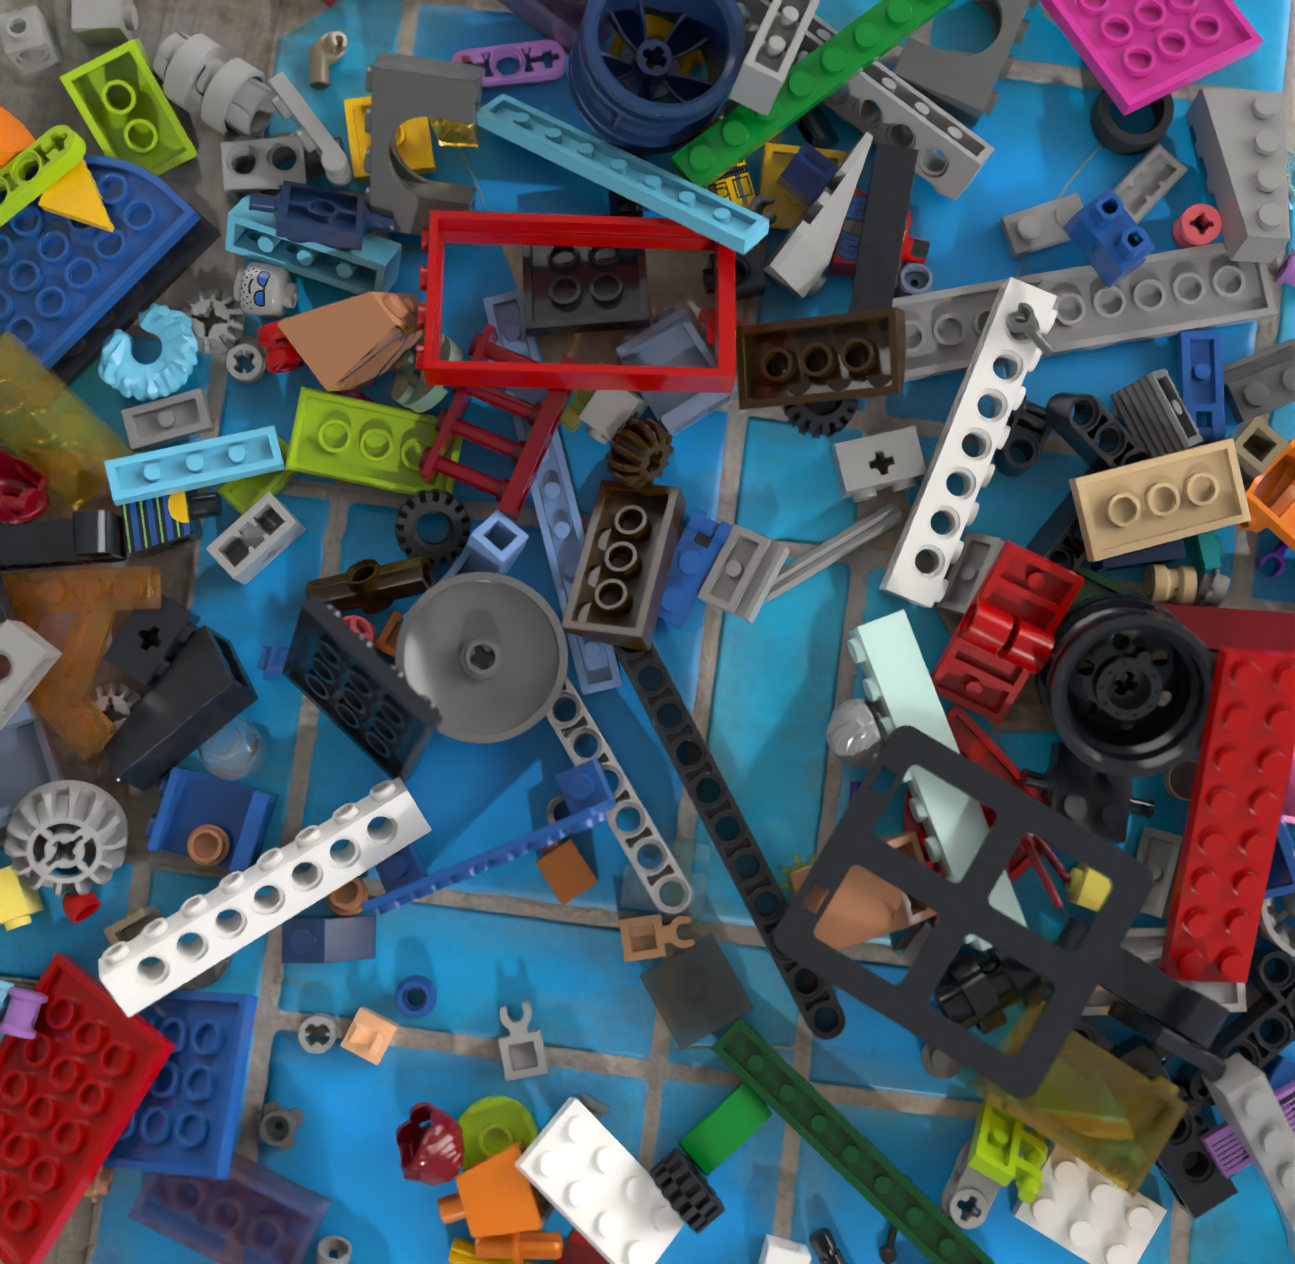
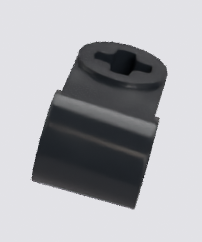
M1027 395L1024 396L1021 405L1016 411L1011 410L1006 425L1011 427L1009 436L1002 449L997 448L995 452V466L999 472L1009 477L1022 475L1037 462L1044 444L1053 429L1046 419V408L1028 401ZM1010 447H1017L1022 450L1025 455L1024 463L1016 462L1012 459L1009 453Z

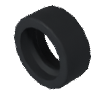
M1104 88L1096 98L1091 108L1090 116L1093 134L1104 148L1118 155L1133 156L1148 151L1166 133L1173 120L1174 102L1170 93L1150 103L1149 105L1155 117L1151 129L1140 135L1127 133L1118 128L1112 121L1109 113V105L1112 99Z

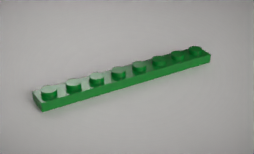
M881 0L789 69L768 117L741 104L671 157L672 165L683 179L705 189L956 0Z

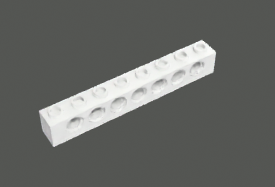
M1012 277L1001 284L926 470L927 474L923 477L879 590L923 608H932L934 602H941L948 587V580L944 579L949 564L955 565L963 550L964 542L959 540L965 525L971 526L978 513L980 504L975 502L980 487L986 488L994 473L995 465L990 463L996 448L1002 449L1009 436L1011 427L1006 425L1011 410L1016 411L1025 396L1026 388L1021 386L1027 371L1032 372L1035 369L1042 352L1026 335L1022 341L1013 338L1006 326V318L1008 314H1011L1015 321L1025 323L1026 317L1020 313L1017 306L1021 302L1027 303L1034 310L1035 315L1032 323L1041 335L1042 333L1047 334L1057 316V310L1052 309L1057 298L1056 295ZM995 359H1001L1008 364L1010 368L1008 379H1001L994 373L993 364ZM981 397L992 401L995 409L992 418H985L979 413L977 405ZM966 435L972 436L978 441L979 452L976 457L966 455L962 449V441ZM950 474H956L963 480L964 489L959 496L952 495L947 489L946 481ZM935 512L943 513L948 519V529L943 535L935 533L931 527V518ZM921 550L929 552L933 558V566L925 574L920 572L915 565L916 555Z
M400 777L393 781L385 780L371 789L370 795L357 803L350 802L344 804L333 813L332 818L319 826L311 825L300 831L293 842L281 849L273 848L259 857L257 863L243 872L236 871L227 875L219 883V887L204 896L198 894L191 897L181 906L178 912L168 918L153 920L144 927L140 935L127 943L121 941L108 948L102 955V958L98 960L99 978L128 1018L432 831ZM378 816L386 817L385 822L380 827L374 829L367 827L373 818ZM337 840H350L344 849L340 851L330 850L332 844ZM300 863H312L311 868L305 873L297 874L292 872ZM270 885L275 887L273 892L267 896L255 895V892L262 886ZM225 909L237 911L232 918H217V915ZM186 933H196L199 935L197 939L189 943L178 940ZM153 956L160 959L158 963L152 966L140 964L147 957Z

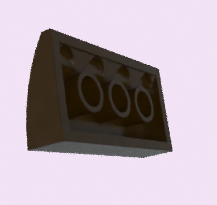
M897 307L736 326L739 409L749 410L903 394L906 360L905 311Z
M601 480L561 625L563 631L610 645L644 651L650 650L686 507V501L680 487L645 484L637 490L619 481Z

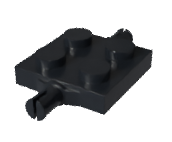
M1063 742L1051 745L1049 766L1045 773L1024 768L1019 777H1022V779H1019L1020 786H1027L1042 791L1044 805L1109 843L1121 844L1126 842L1130 813L1150 819L1155 810L1151 809L1155 807L1153 801L1133 797V777H1118L1100 772L1082 762Z

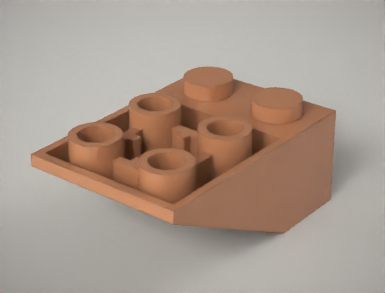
M916 831L878 837L926 866ZM813 864L789 873L795 894ZM854 865L848 871L815 927V936L838 951L910 927L936 915V912L865 868ZM816 882L802 907L816 913L828 891Z

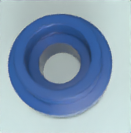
M274 639L272 647L263 646L257 669L264 671L263 680L269 681L270 677L279 680L281 678L289 648L281 646V641Z
M421 975L406 977L395 990L394 1000L396 1007L404 1016L415 1019L426 1016L433 1010L437 1002V990L431 980ZM410 990H421L424 995L423 1002L413 1003L409 998Z

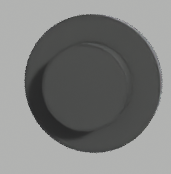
M926 1042L922 1047L921 1063L926 1072L932 1077L949 1079L961 1070L963 1064Z

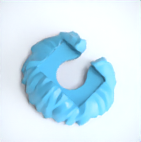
M152 303L147 311L139 313V324L142 329L158 336L161 340L162 353L160 357L151 364L138 363L132 354V347L136 344L134 338L121 329H116L112 335L104 340L101 349V360L98 366L99 376L106 384H111L113 389H118L124 397L130 398L134 396L139 401H145L146 399L154 401L160 396L166 398L171 392H177L182 385L186 384L188 376L193 374L194 365L198 364L196 352L199 347L198 341L191 329L193 323L191 318L181 311L170 310L167 305L158 306L156 303Z

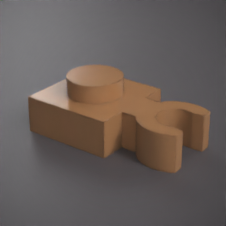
M660 912L619 918L624 961L666 956L665 944L673 943L679 948L693 946L695 944L694 938L682 939L676 934V929L680 924L692 922L691 916L685 914L675 916L669 924H662Z

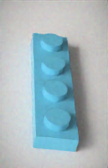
M274 426L104 461L115 506L285 470Z

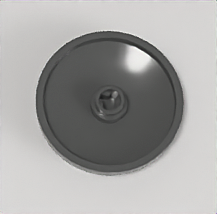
M470 572L441 581L427 590L414 603L407 613L398 634L395 648V666L403 672L407 683L419 695H426L437 705L443 720L436 732L460 742L488 744L516 737L532 728L546 716L563 688L568 667V651L565 634L557 615L548 602L533 588L503 574Z

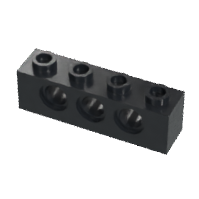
M1133 1035L1113 1047L1097 1069L1180 1208L1196 1219L1238 1193L1230 1179L1235 1174L1226 1178L1218 1170L1199 1137L1209 1131V1128L1198 1115L1193 1117L1185 1104L1190 1100L1186 1090L1176 1078L1170 1079L1163 1065L1168 1063L1167 1059L1146 1047L1149 1043L1147 1040ZM1151 1076L1153 1079L1151 1091L1145 1095H1140L1138 1091L1140 1081L1144 1077ZM1174 1113L1175 1124L1173 1128L1167 1132H1162L1161 1122L1163 1118L1168 1114ZM1196 1151V1164L1190 1169H1184L1183 1162L1185 1157L1189 1153Z

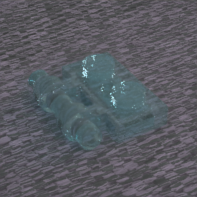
M683 838L682 842L664 840L674 858L680 859L679 867L692 889L690 905L684 911L674 914L703 917L708 874L692 872L693 860L710 862L712 846L695 844V839ZM648 845L642 849L640 853L643 854L642 866L646 869L655 868V857L663 855L658 846ZM625 864L620 907L664 912L654 904L632 864ZM669 882L664 885L661 890L662 901L670 907L679 905L684 899V889L680 883Z

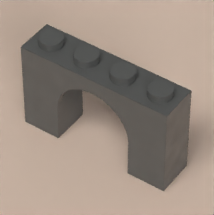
M970 0L979 5L991 21L994 38L993 43L987 49L970 56H955L909 37L893 73L953 118L975 127L982 113L990 116L999 96V92L993 90L997 78L1006 79L1015 58L1008 54L1013 43L1021 44L1030 24V21L1024 19L1028 7L1035 10L1039 0Z
M381 51L373 65H368L365 89L366 92H372L371 107L367 108L365 115V132L371 134V148L368 147L365 153L364 170L365 173H370V187L366 188L364 203H366L370 213L394 216V232L421 235L422 227H430V210L475 212L476 187L431 181L416 174L408 167L398 149L397 129L405 121L417 117H433L473 124L481 108L482 66Z

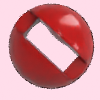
M76 889L74 890V896L69 892H66L64 895L62 908L73 924L86 920L100 907L101 901L92 890L88 894L79 895Z

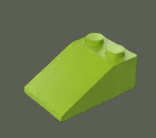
M139 38L132 39L59 77L106 157L131 162L159 176L199 155L174 103L164 95L163 84L160 83V78L156 77L153 73V63Z

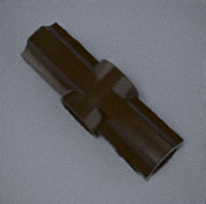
M419 556L380 565L377 560L370 558L356 562L347 569L346 573L307 581L305 593L307 601L315 595L324 604H331L339 612L361 608L364 613L370 615L383 612L393 604L394 600L424 594L435 586L436 582L433 566L428 557L423 558Z

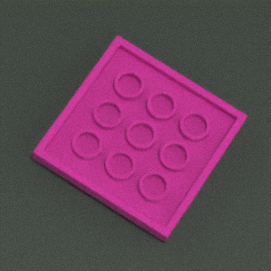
M1039 0L1124 116L1256 52L1263 42V39L1232 0Z

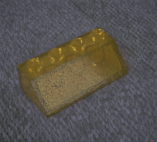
M5 332L0 337V439L23 461L32 465L39 473L50 478V486L77 511L109 482L104 461L136 455L137 453L132 451L131 447L12 332Z

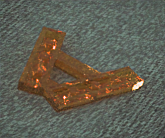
M134 566L1 574L16 620L24 622L35 632H37L41 617L44 614L76 613L59 664L55 662L27 697V701L31 702L32 706L83 761H92L99 755L118 730L111 720L88 697L117 611L161 609L160 567ZM7 657L0 662V672L6 677L11 669V664Z

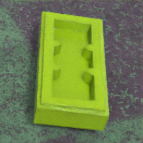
M277 435L285 468L289 445ZM280 470L226 482L217 492L243 515L268 491L276 496L298 472Z

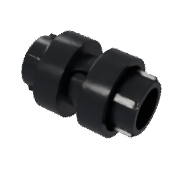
M995 947L986 949L989 958L979 964L970 955H966L951 963L946 970L949 980L938 985L933 992V997L943 1016L966 1030L975 1026L983 1036L1007 1024L1003 1010L1014 1004L1024 1014L1045 1004L1048 999L1045 987L1051 985L1049 980Z

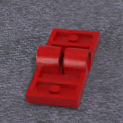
M1006 540L930 674L937 695L1001 724L1031 673H1039L1047 663L1054 647L1053 635L1084 584V578Z

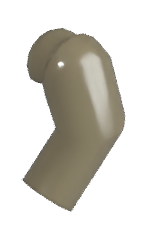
M332 30L324 34L310 47L309 81L311 88L324 90L330 87L329 68L345 54L348 47V38L342 31Z

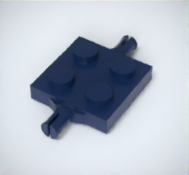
M283 180L282 190L276 197L250 193L249 210L273 213L277 220L276 236L287 238L295 243L313 242L329 245L337 250H361L363 235L367 232V229L392 234L394 216L369 213L370 210L366 203H364L365 194L285 180Z

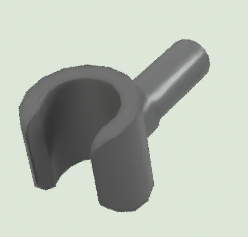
M1019 303L1017 308L1026 317V322L1018 323L1011 314H1008L1006 326L1014 333L1023 332L1046 357L1050 356L1055 349L1032 323L1035 315L1033 308L1027 303Z

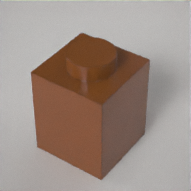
M573 838L566 842L559 839L539 849L543 857L537 860L535 864L562 905H565L599 882V878Z

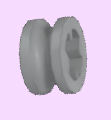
M250 344L236 345L227 354V370L237 381L243 384L257 383L264 377L267 370L264 356L256 347ZM251 355L255 356L251 361L255 368L249 373L245 369H243V373H239L242 367L238 362L240 358L245 356L247 359H250Z
M322 1012L312 1013L306 1017L298 1031V1039L302 1048L314 1054L324 1053L329 1050L338 1035V1027L334 1018ZM312 1023L318 1027L322 1023L325 1024L329 1029L325 1036H329V1040L325 1043L321 1039L312 1042L308 1037L312 1030L307 1029L308 1025Z

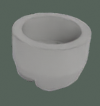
M338 1235L324 1237L318 1244L316 1253L317 1264H349L352 1253L351 1243L346 1238ZM329 1252L338 1253L337 1258H330Z

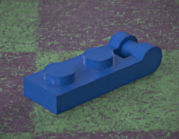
M1180 331L1176 335L1177 391L1187 407V412L1191 414L1195 427L1199 429V434L1203 437L1202 442L1209 444L1224 440L1222 331ZM1196 415H1207L1206 426H1196Z
M695 508L674 550L658 618L680 629L733 527L724 521H721L719 524L707 518V513L698 508ZM698 531L713 538L708 549L693 542Z

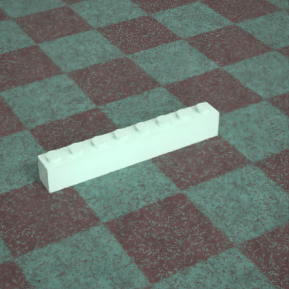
M898 611L850 630L851 639L847 641L848 649L856 664L861 663L866 679L862 681L863 688L868 700L871 703L876 702L882 717L878 719V726L885 742L896 728L909 725L960 754L905 611ZM911 766L901 781L902 783L907 782L912 798L908 800L911 813L916 822H922L928 836V838L924 839V845L930 860L933 863L938 862L944 878L956 883L961 880L990 829L978 801L921 767ZM1004 869L989 895V903L995 909L1027 927L1008 875ZM972 934L966 936L963 940L964 944L969 943L970 948L981 951L993 947Z

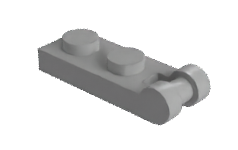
M281 71L268 80L275 95L270 99L272 105L284 121L291 118L299 128L295 131V134L307 152L311 153L316 150L319 154L329 182L335 187L347 186L351 182L352 172L344 151Z

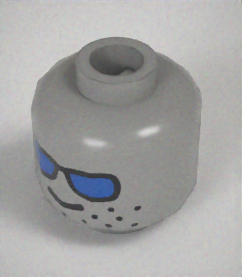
M253 261L245 269L241 268L237 272L233 295L235 301L240 302V306L245 313L277 320L283 317L287 308L294 309L298 298V285L292 283L291 274L285 268Z

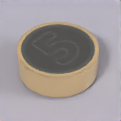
M1188 759L1164 773L1163 782L1165 789L1173 798L1191 801L1198 761Z

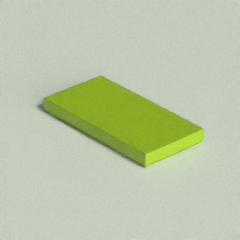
M301 386L285 470L408 496H414L418 494V491L424 489L425 491H432V488L439 489L440 492L446 493L447 491L452 494L455 479L439 473L435 484L432 486L425 483L420 477L422 470L418 469L421 455L427 446L433 447L439 433L435 431L438 416ZM455 436L446 458L455 462L459 461L462 437Z

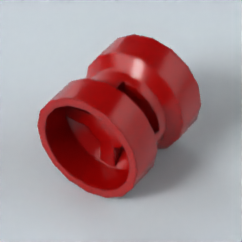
M281 320L265 324L256 331L259 344L266 349L267 355L264 360L267 370L273 374L290 372L306 364L277 324Z

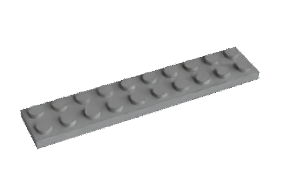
M1225 242L1147 255L1145 257L1146 261L1142 266L1110 289L1091 265L1015 277L1019 281L1057 296L1052 308L1057 310L1054 324L1047 334L1042 333V336L1055 349L1050 356L1177 335L1180 331H1201L1265 320L1277 315L1267 263L1230 261ZM1008 279L893 298L892 307L905 311L906 360L904 382L966 371L999 288ZM1009 330L1013 338L1021 341L1024 340L1025 334L1023 332L1014 333ZM1041 352L1040 358L1046 357L1044 353ZM995 359L993 366L1007 363L1001 359Z

